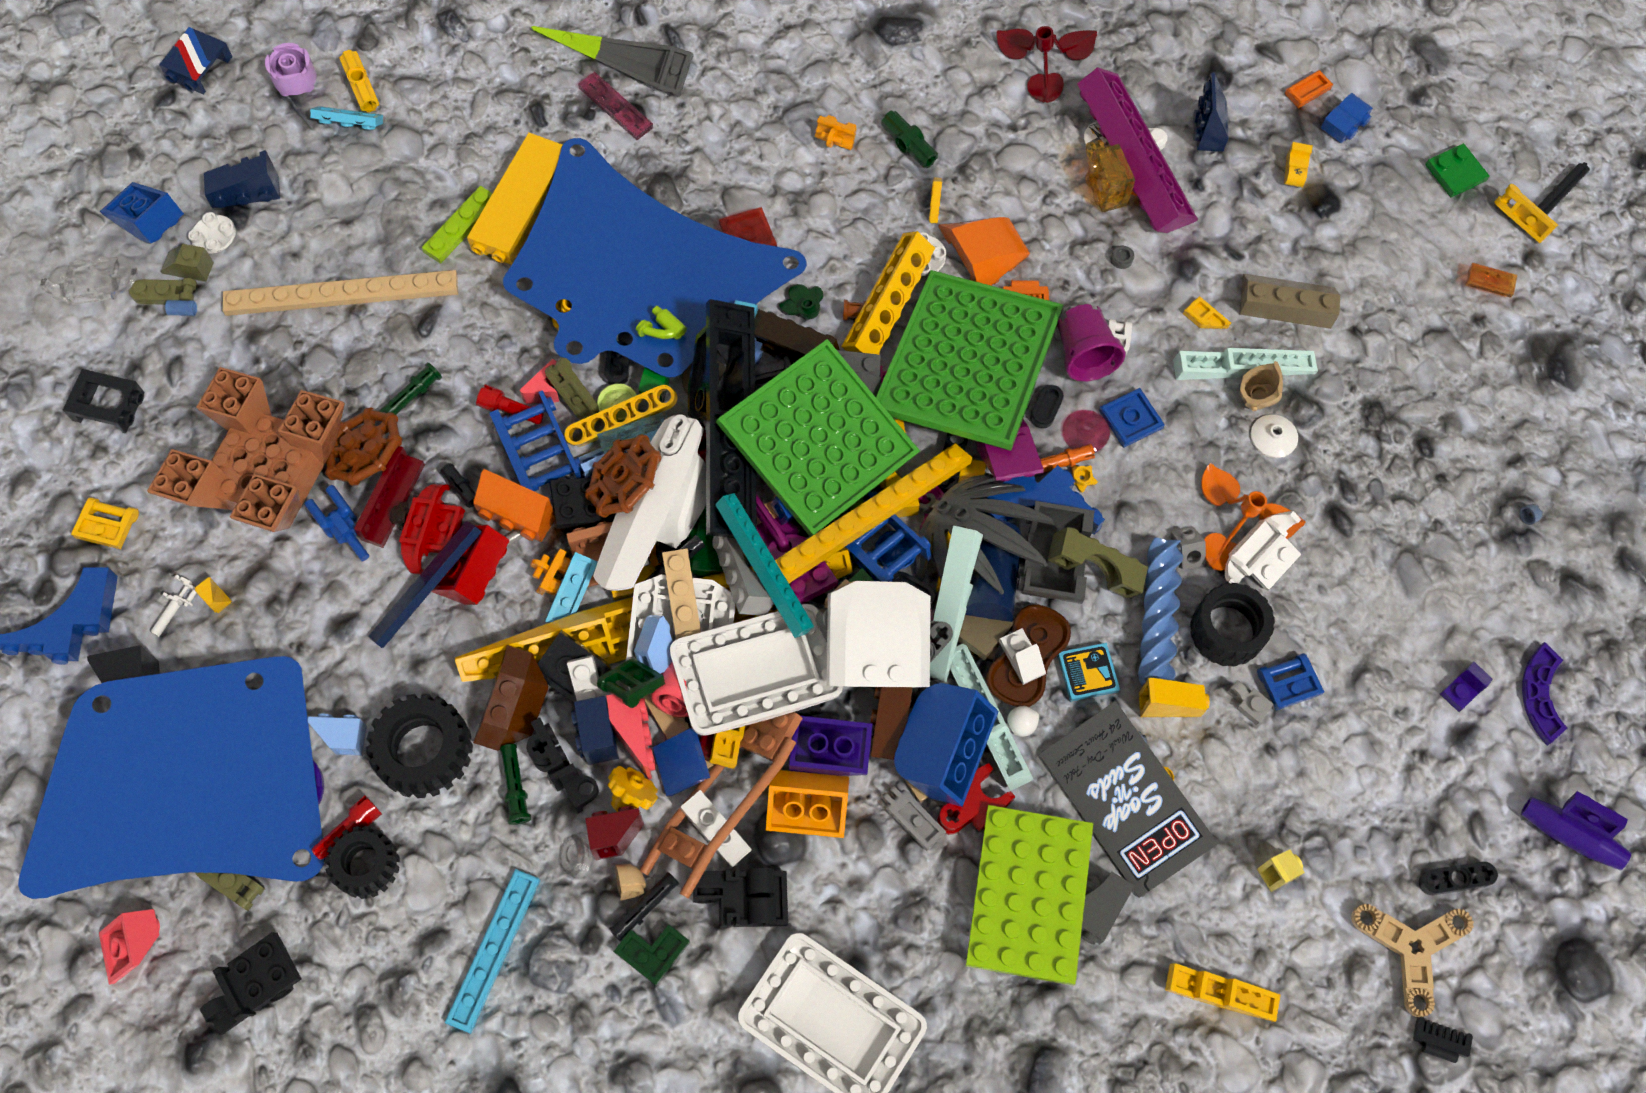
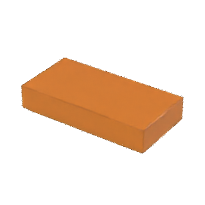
M1318 70L1287 88L1285 95L1297 108H1300L1331 90L1333 83Z

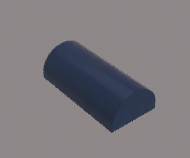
M999 520L1022 536L1020 529L1016 525L1008 521ZM982 539L980 549L995 571L1004 594L1001 595L974 569L970 581L973 588L966 606L965 615L1012 622L1019 556Z

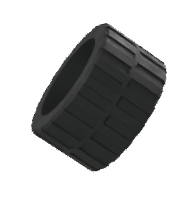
M1225 583L1213 588L1203 598L1190 622V634L1195 647L1209 661L1218 663L1221 666L1234 667L1246 664L1251 659H1254L1268 643L1274 631L1275 617L1268 600L1259 591L1245 584ZM1227 607L1242 613L1251 624L1252 639L1249 642L1236 643L1223 638L1212 624V610Z

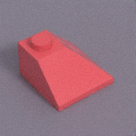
M154 909L122 913L99 932L109 985L115 984L137 967L158 938L160 923L155 916Z

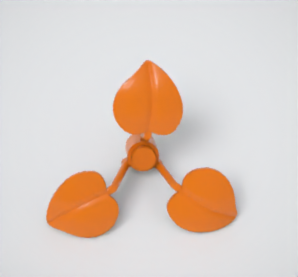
M1210 463L1206 467L1201 479V490L1204 497L1216 506H1221L1226 501L1230 505L1243 502L1241 504V512L1244 516L1227 539L1220 533H1212L1204 538L1206 543V562L1214 570L1225 571L1229 558L1228 554L1237 545L1231 542V540L1248 518H1254L1259 514V520H1263L1271 515L1291 510L1278 504H1267L1266 496L1258 491L1251 492L1249 496L1244 494L1242 497L1237 498L1240 494L1238 481L1231 474ZM1300 516L1298 517L1301 521L1292 525L1286 531L1288 533L1285 537L1286 539L1292 537L1305 525L1306 522Z

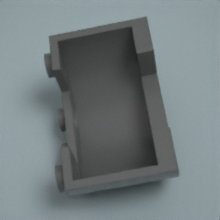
M1035 501L1033 509L1052 518L1055 525L1026 520V524H1030L1027 541L1042 555L1048 565L1044 567L1024 559L1023 564L1019 563L1017 590H1020L1021 594L1082 604L1085 600L1087 577H1084L1086 560L1081 565L1067 570L1047 559L1054 533L1071 527L1087 537L1091 536L1094 510Z

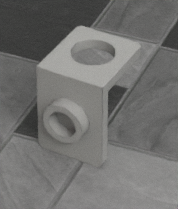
M1191 526L1171 531V535L1175 540H1181L1179 543L1181 553L1183 554L1181 567L1185 570L1204 566L1206 564V543L1195 527ZM1199 551L1200 556L1196 561H1187V556L1190 552Z

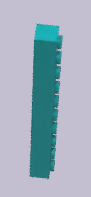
M735 493L723 496L715 505L794 638L807 634L814 627L812 621Z

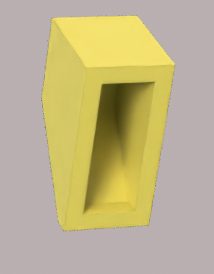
M1291 850L1276 855L1257 868L1271 892L1305 873L1302 869V861Z

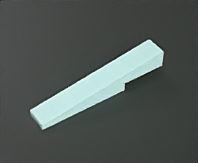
M1227 348L1224 352L1179 351L1173 359L1176 380L1243 377L1249 370L1257 366L1272 364L1274 361L1278 362L1282 375H1305L1318 372L1314 351Z
M953 526L933 621L948 623L953 630V636L950 642L930 663V678L947 682L967 610L966 606L973 588L970 581L983 534L976 530Z
M964 644L956 646L950 669L958 686L977 690L999 711L968 647ZM999 711L987 745L1010 791L1034 779Z

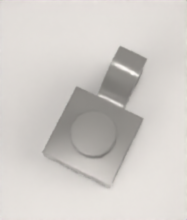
M1238 680L1227 690L1229 695L1240 702L1236 709L1256 725L1260 723L1274 705L1255 688L1248 692L1247 688Z

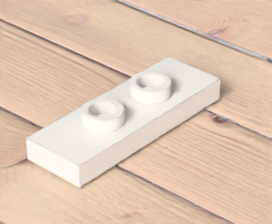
M701 790L680 807V810L708 842L712 840L727 821ZM733 829L716 852L732 868L752 849Z

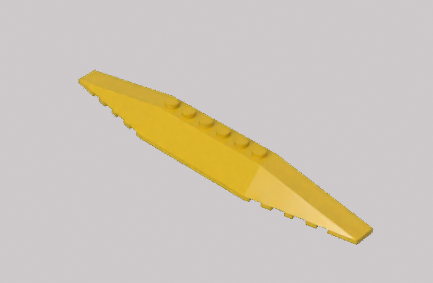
M843 548L824 560L837 579L853 572L848 548ZM750 566L749 568H750L754 573H756V572L754 571L753 567ZM724 573L700 578L713 580L730 591ZM633 597L574 613L455 657V662L461 680L466 682L495 679L507 645L531 652L538 663L561 630L603 658L608 664L625 660L627 657ZM735 604L733 623L748 620L756 616L748 614H739Z

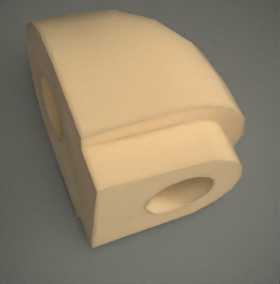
M616 864L615 874L620 900L643 895L646 883L642 872L631 864Z

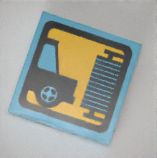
M1107 643L1062 651L1057 655L1070 702L1120 691Z

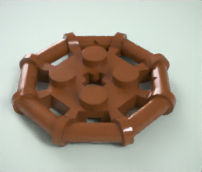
M370 407L365 408L362 413L345 422L341 421L335 446L326 461V476L330 480H340L349 483L351 486H356L360 484V481L381 470L384 472L387 469L385 466L396 448L402 445L403 439L399 435L397 426L398 417L392 412L384 413ZM375 420L382 422L379 426H375ZM362 423H364V425H362V426H360V427H358V428H356V429H354V430H351V429H353V428H355V427L361 425ZM340 457L341 461L336 464L335 458Z
M640 434L635 438L626 440L617 439L613 442V446L598 462L593 463L592 467L594 469L589 488L585 491V496L596 508L598 516L607 517L609 514L630 513L633 511V506L649 489L653 490L655 486L653 482L658 463L661 461V453L654 449L648 436ZM643 450L645 454L639 456L640 452ZM614 499L619 500V503L612 504Z

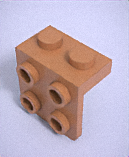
M604 521L591 528H577L571 533H567L572 555L574 552L598 561L613 522ZM593 575L588 587L599 585Z

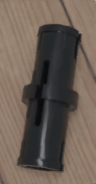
M448 463L444 465L440 470V474L451 485L452 492L459 495L466 507H474L476 493L469 486V480L466 477H462L453 464Z

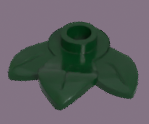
M795 284L789 288V299L779 303L780 309L786 314H800L804 319L809 320L818 316L820 302L824 295L819 286L808 289L802 284Z

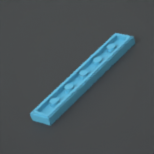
M517 869L514 870L445 1020L446 1024L467 1033H472L541 881L539 878Z

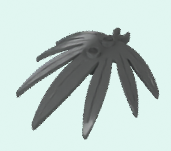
M984 474L958 482L943 495L940 501L936 499L934 494L927 493L926 497L930 502L928 504L919 503L921 510L929 514L922 525L919 537L924 536L931 544V548L933 543L935 563L941 581L948 553L946 532L949 531L951 535L953 526L976 530L983 534V540L1014 555L1047 567L1046 560L1026 539L1003 522L982 512L1055 525L1053 519L1034 509L1013 502L995 499H976L1003 493L1026 491L1024 486L988 484L996 480L992 474ZM979 548L974 566L975 571L997 592L1003 595L1004 590L995 571ZM919 553L916 556L917 578L923 582L928 560Z

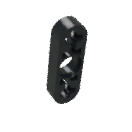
M1489 862L1444 867L1423 873L1419 878V886L1425 894L1431 896L1485 888L1496 882L1498 873L1496 868ZM1454 871L1460 872L1464 876L1465 881L1462 886L1456 885L1453 882L1452 873ZM1480 871L1488 873L1487 878H1472V874ZM1431 878L1432 880L1444 878L1445 883H1440L1434 888L1433 885L1428 884L1427 880Z

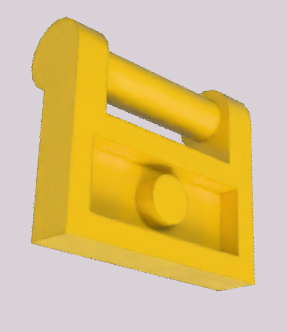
M90 497L87 499L71 535L76 539L121 550L132 524L138 519L139 511L132 507L126 509L102 503L99 499ZM101 512L121 517L122 519L118 522L94 516L93 514Z

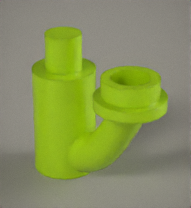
M655 306L652 313L656 316V322L665 330L652 328L653 324L646 320H642L636 326V331L640 337L648 335L660 339L675 338L678 340L687 331V327L668 309L662 310L659 306Z

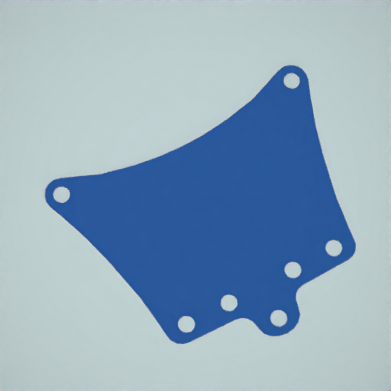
M573 138L567 140L561 148L554 177L544 204L525 244L505 274L503 286L510 294L557 321L559 331L554 340V349L561 358H567L571 363L583 364L591 361L601 352L614 351L662 376L676 377L681 375L693 362L695 338L706 326V302L709 299L733 304L735 300L757 304L767 295L805 271L807 262L804 255L799 251L741 239L700 224L670 209L637 188L613 169L587 140ZM573 145H582L585 148V153L580 157H575L571 155L570 148ZM788 256L795 257L799 263L798 267L788 269L783 265V260ZM526 277L532 280L533 286L530 290L522 291L516 286L520 278ZM561 299H566L571 302L572 308L569 312L562 313L556 309V303ZM659 306L662 310L668 309L687 327V331L678 340L675 338L660 339L648 335L640 337L636 331V326L642 320H646L653 324L652 328L665 330L656 322V316L652 313L653 308ZM621 332H628L632 335L633 341L627 346L620 345L616 340L617 335ZM572 341L580 342L583 350L580 354L572 355L566 350L567 344ZM663 353L670 354L673 357V364L669 367L660 366L657 362L658 356Z

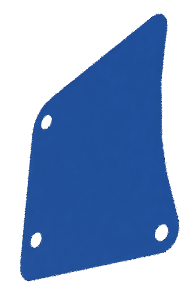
M287 656L268 657L107 681L95 685L83 693L74 703L66 724L19 875L18 886L20 892L31 899L48 898L68 891L116 880L188 872L234 873L294 882L306 881L318 874L323 867L325 858L320 860L312 852V848L323 837L309 724L307 722L308 716L302 668L299 663ZM251 673H258L263 677V685L257 690H251L245 684L246 677ZM101 695L107 696L111 700L110 709L104 713H98L92 707L94 699ZM305 849L310 853L311 861L307 866L298 867L293 863V855L297 850Z

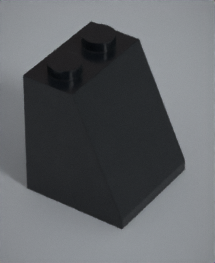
M141 645L87 656L89 664L101 683L160 674L159 661Z

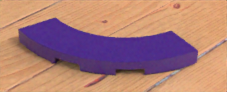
M1544 642L1534 651L1526 665L1522 680V697L1531 725L1542 741L1548 746L1568 728L1559 718L1549 695V686L1551 685L1553 675L1563 659Z

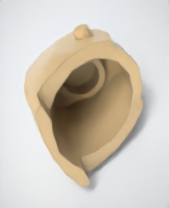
M1274 361L1272 364L1257 366L1243 375L1240 396L1245 402V406L1250 408L1251 411L1270 407L1280 401L1283 391V376L1278 362Z

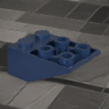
M1211 72L1208 82L1205 81L1203 96H1199L1198 110L1195 109L1193 113V123H1196L1193 139L1197 141V150L1223 152L1229 139L1227 101L1215 72Z

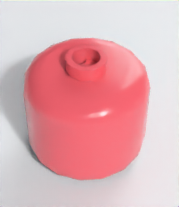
M672 662L661 673L664 676L665 684L651 693V698L656 707L664 713L679 718L689 717Z

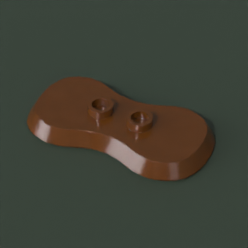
M1032 604L1018 612L1014 619L1012 633L1023 628L1030 643L1038 645L1047 674L1052 660L1068 645L1071 637V627L1066 618L1057 611L1043 605ZM1004 652L991 664L987 673V685L992 694L1001 701L1015 707H1030L1037 703L1044 694L1046 674L1023 685Z

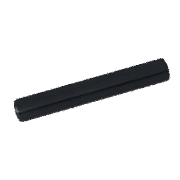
M1586 162L1579 163L1537 207L1548 215L1590 171V168L1587 166L1588 164Z

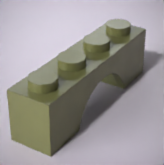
M1067 527L1053 534L1048 561L1067 570L1081 565L1085 560L1091 561L1104 573L1108 590L1127 599L1143 593L1148 566L1140 563L1138 559L1127 557L1119 553V550L1116 548L1107 547L1099 543V540L1079 533L1075 528Z

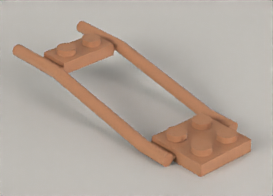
M792 712L746 725L739 750L742 747L749 752L773 761V763L708 845L676 829L686 817L679 808L665 825L642 864L640 871L648 876L661 853L693 869L679 893L689 899L717 849L784 766L796 745V742L791 738L803 718L797 713ZM714 764L709 771L710 778L700 782L684 803L699 790L704 794L725 767Z

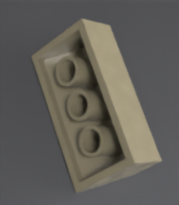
M1243 274L1240 315L1329 329L1332 328L1339 316L1340 294L1335 287Z

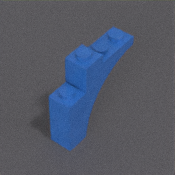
M1058 465L1039 483L1036 482L1034 476L1015 477L1002 483L1024 486L1026 491L1003 493L986 498L1013 502L1031 509L1034 508L1035 501L1094 510L1093 535L1101 529L1105 520L1098 509L1089 506L1080 493L1072 490L1075 483L1073 476L1069 471L1062 469ZM982 512L998 520L1010 521L1014 519L1013 517Z
M83 567L80 579L68 599L54 613L37 624L16 632L0 634V650L3 654L18 655L19 652L45 655L52 663L66 665L68 661H79L83 634L96 636L99 633H109L118 576L108 567Z

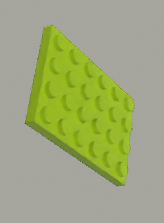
M991 805L987 806L966 967L1073 986L1076 984L1093 823Z

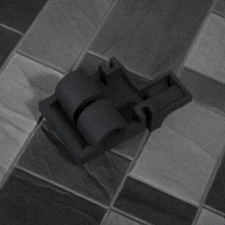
M591 478L550 480L556 529L568 528V531L572 532L577 528H591L600 522H613L616 513L609 514L607 517L597 515L596 508L585 496V491L589 488ZM614 499L612 504L619 502V500Z
M538 718L531 722L536 734L529 738L526 745L527 752L536 768L548 773L557 792L565 788L579 814L584 811L583 807L598 796V785L592 777L579 776L574 764L569 763L561 745L555 747L559 742L550 724L544 725L541 718ZM583 783H591L593 791L589 795H581L579 787Z
M753 868L747 871L735 869L732 877H730V869L725 871H705L693 891V902L706 904L719 901V928H728L731 925V919H733V927L787 926V872L774 871L772 868Z
M271 932L227 963L228 967H217L212 971L224 995L208 1001L200 1008V1011L205 1021L213 1023L218 1034L223 1035L247 1017L256 1015L255 1011L263 1010V1006L267 1003L280 1000L294 989L293 985L302 978L277 932Z

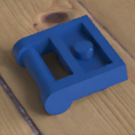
M1305 653L1297 655L1295 659L1269 668L1264 666L1257 669L1258 678L1264 684L1276 711L1324 693L1321 683ZM1300 668L1303 672L1278 682L1273 680L1274 676Z

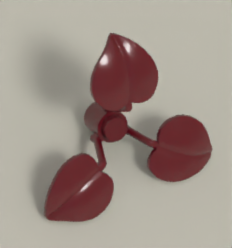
M1048 26L1038 28L1036 36H1033L1026 29L997 30L999 49L1010 59L1024 58L1027 55V51H1032L1035 45L1039 51L1043 52L1044 74L1032 76L1027 83L1029 94L1034 99L1043 103L1056 100L1064 88V81L1059 73L1048 74L1047 52L1055 44L1060 53L1066 52V56L1069 59L1083 60L1093 52L1097 37V30L1075 31L1063 35L1058 42L1056 35L1053 34V29Z

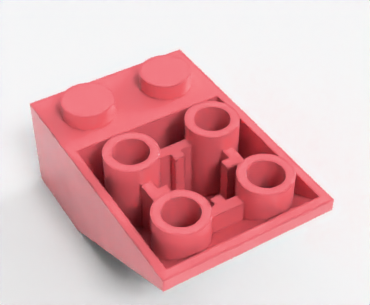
M614 694L606 695L609 719L616 737L648 779H652L651 771L656 770L652 748H648V746L652 745L651 732L648 723H644V721H649L645 698H641L636 707L630 708L623 703L622 699Z

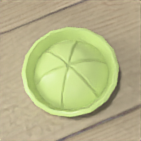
M616 383L607 386L600 392L597 399L599 412L637 396L636 392L625 384ZM620 410L616 414L618 422H623L627 418L625 410Z

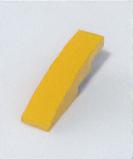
M745 726L714 734L709 763L732 769L735 768Z
M1177 963L1170 964L1165 991L1230 1011L1276 1022L1280 994L1234 978L1227 979L1207 971H1197Z

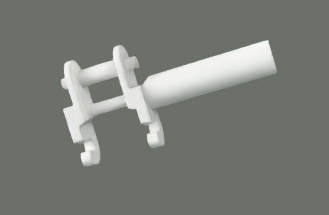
M175 575L174 578L183 583L185 587L179 596L163 593L162 596L171 602L150 633L160 637L183 603L185 607H193L191 601L197 592L195 591V585L190 580ZM187 589L192 590L187 599L182 598Z

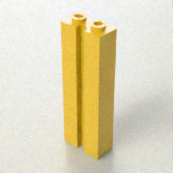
M528 132L467 236L470 248L474 253L486 256L491 254L492 258L499 263L513 264L544 204L554 177L562 144Z

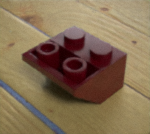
M625 806L619 808L618 812L608 814L607 811H599L591 814L592 817L585 818L590 851L595 860L622 856L644 826L639 808L634 809V806Z

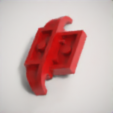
M447 484L429 485L421 491L417 498L413 497L399 539L401 554L410 573L422 574V556L428 557L429 552L439 553L460 529L465 510L461 506L445 505L441 500L443 492L450 489V486Z

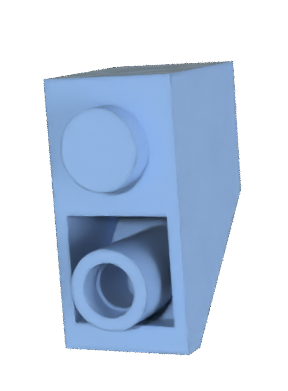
M649 615L646 617L634 650L638 661L660 674L672 663L670 647L673 641L670 635V625L664 616Z
M324 713L318 714L317 717L308 716L307 722L336 755L362 756L366 725L358 716L343 715V718H333L332 715Z

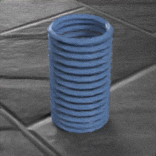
M167 300L165 311L167 315L195 316L197 304L192 300Z

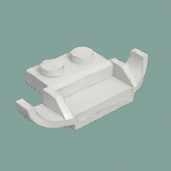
M1288 511L1259 520L1228 554L1229 558L1225 567L1226 581L1229 584H1239L1244 576L1252 575L1264 589L1269 590L1301 555L1285 538L1288 535L1286 531L1292 525L1301 521L1294 511Z

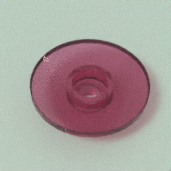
M1091 410L1073 412L1066 418L1062 428L1064 440L1072 449L1091 444L1094 452H1097L1107 444L1110 437L1107 421L1100 414ZM1084 426H1089L1091 430H1086Z

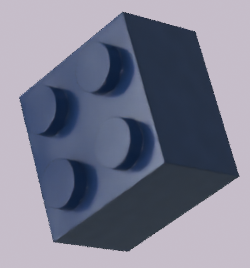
M600 696L574 702L575 711H571V717L577 734H580L575 736L581 758H586L588 765L619 759L615 733L609 719L606 697Z

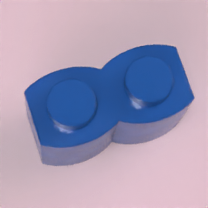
M1351 93L1339 106L1330 112L1321 128L1340 143H1343L1346 139L1351 140L1358 132L1357 128L1360 126L1364 127L1372 117L1370 113L1373 108Z

